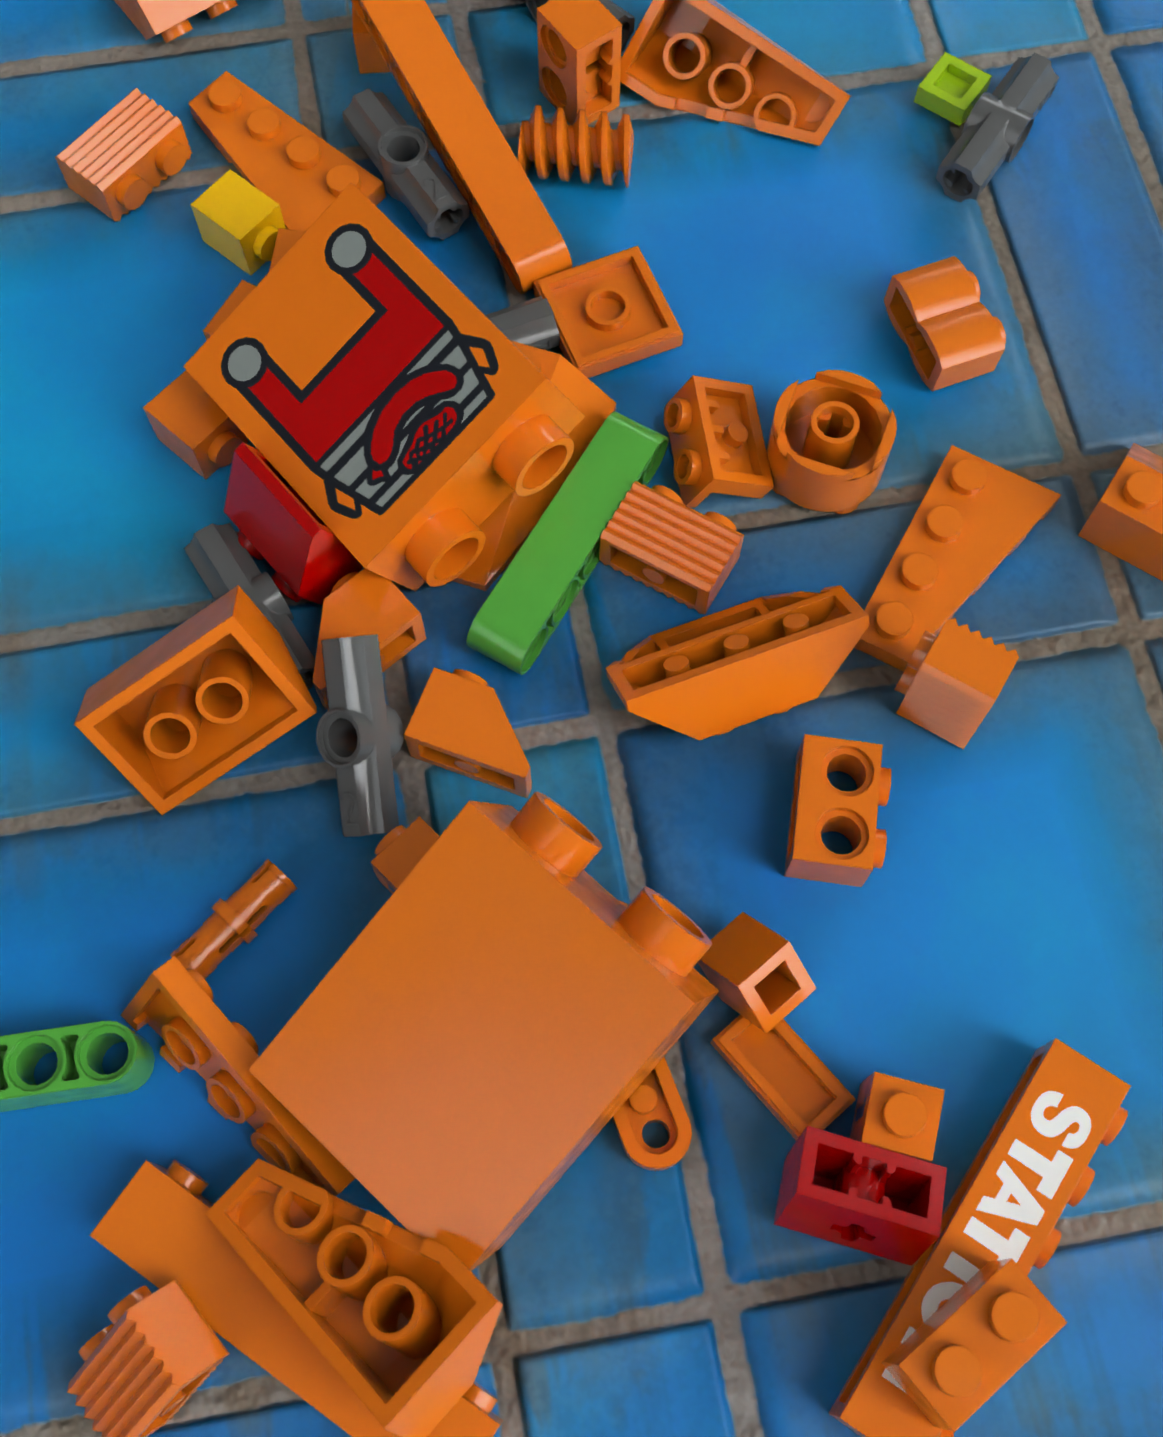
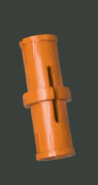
M267 859L251 875V878L226 901L220 898L211 907L214 913L170 956H175L185 969L191 968L206 979L243 941L249 944L258 935L254 930L291 893H294L297 887L275 864Z

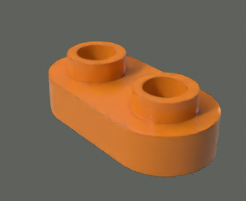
M665 1057L661 1059L612 1117L623 1149L629 1159L637 1166L650 1171H662L676 1165L686 1154L692 1138L691 1123ZM650 1123L663 1125L668 1132V1142L660 1148L648 1146L642 1137V1130L646 1125Z

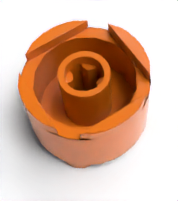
M825 370L816 372L815 378L798 384L797 380L784 390L776 404L766 449L775 493L785 496L801 507L814 511L835 512L837 514L853 512L861 502L873 493L882 477L897 431V420L893 409L890 413L886 404L881 399V390L873 382L852 372Z

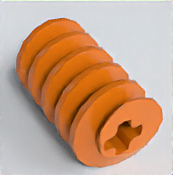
M535 105L529 121L524 120L521 124L518 162L526 175L534 162L539 179L544 180L548 179L554 164H556L559 178L563 182L570 181L576 166H578L583 184H590L597 169H600L605 186H612L619 171H622L626 188H628L634 145V131L630 115L623 113L617 129H611L608 113L601 111L595 127H589L585 109H579L573 125H567L563 107H557L551 123L545 122L541 105Z

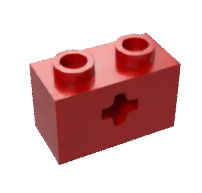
M806 1126L784 1161L774 1225L912 1266L940 1237L947 1167Z

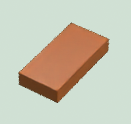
M740 1014L716 1035L710 1043L796 1141L806 1126L824 1130L856 1100L784 1019L766 1034Z

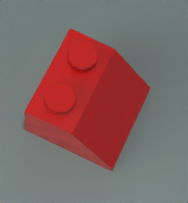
M242 442L234 451L224 513L239 529L237 532L238 542L255 558L259 560L265 558L276 571L271 576V579L290 599L299 602L304 598L323 605L324 598L331 594L332 588L342 577L351 572H360L363 566L262 453Z

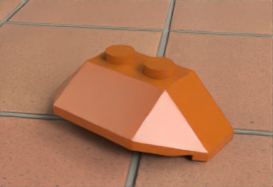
M841 585L824 587L820 593L797 591L763 596L648 636L630 649L620 661H614L608 665L606 673L628 712L700 741L714 735L728 733L736 727L772 714L786 712L792 707L817 699L870 626L869 615Z

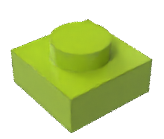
M945 52L919 84L914 102L961 126L981 95L987 92L992 76Z

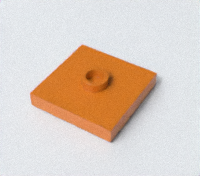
M639 246L533 281L535 297L542 296L543 299L547 298L554 313L555 322L560 333L559 347L565 359L587 378L682 346L683 332Z

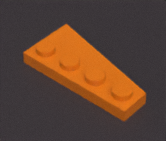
M227 71L188 103L193 119L227 162L234 164L243 176V179L280 205L286 229L307 231L350 182L356 185L376 206L386 198L384 182Z
M951 445L864 610L869 615L870 626L854 648L904 671L924 632L928 631L936 636L941 631L946 620L953 618L956 611L971 595L973 596L981 588L991 573L1008 555L1010 556L1037 523L1049 514L1056 506L1061 494Z
M175 956L153 971L122 1012L121 1016L136 1031L145 1024L154 1029L165 1042V1045L160 1048L159 1054L178 1073L186 1067L195 1070L206 1081V1089L209 1094L207 1102L225 1120L230 1119L238 1124L247 1121L256 1130L251 1134L252 1146L270 1164L321 1187L334 1196L339 1195L355 1177L248 1071L259 1057L258 1045L251 1033L241 1024L228 1020L213 1002V992L207 981L197 971L191 968L185 969Z

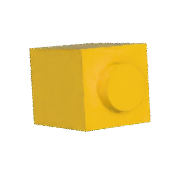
M229 169L190 204L202 240L251 276L265 262L272 260L278 228L286 229L280 205L234 171Z

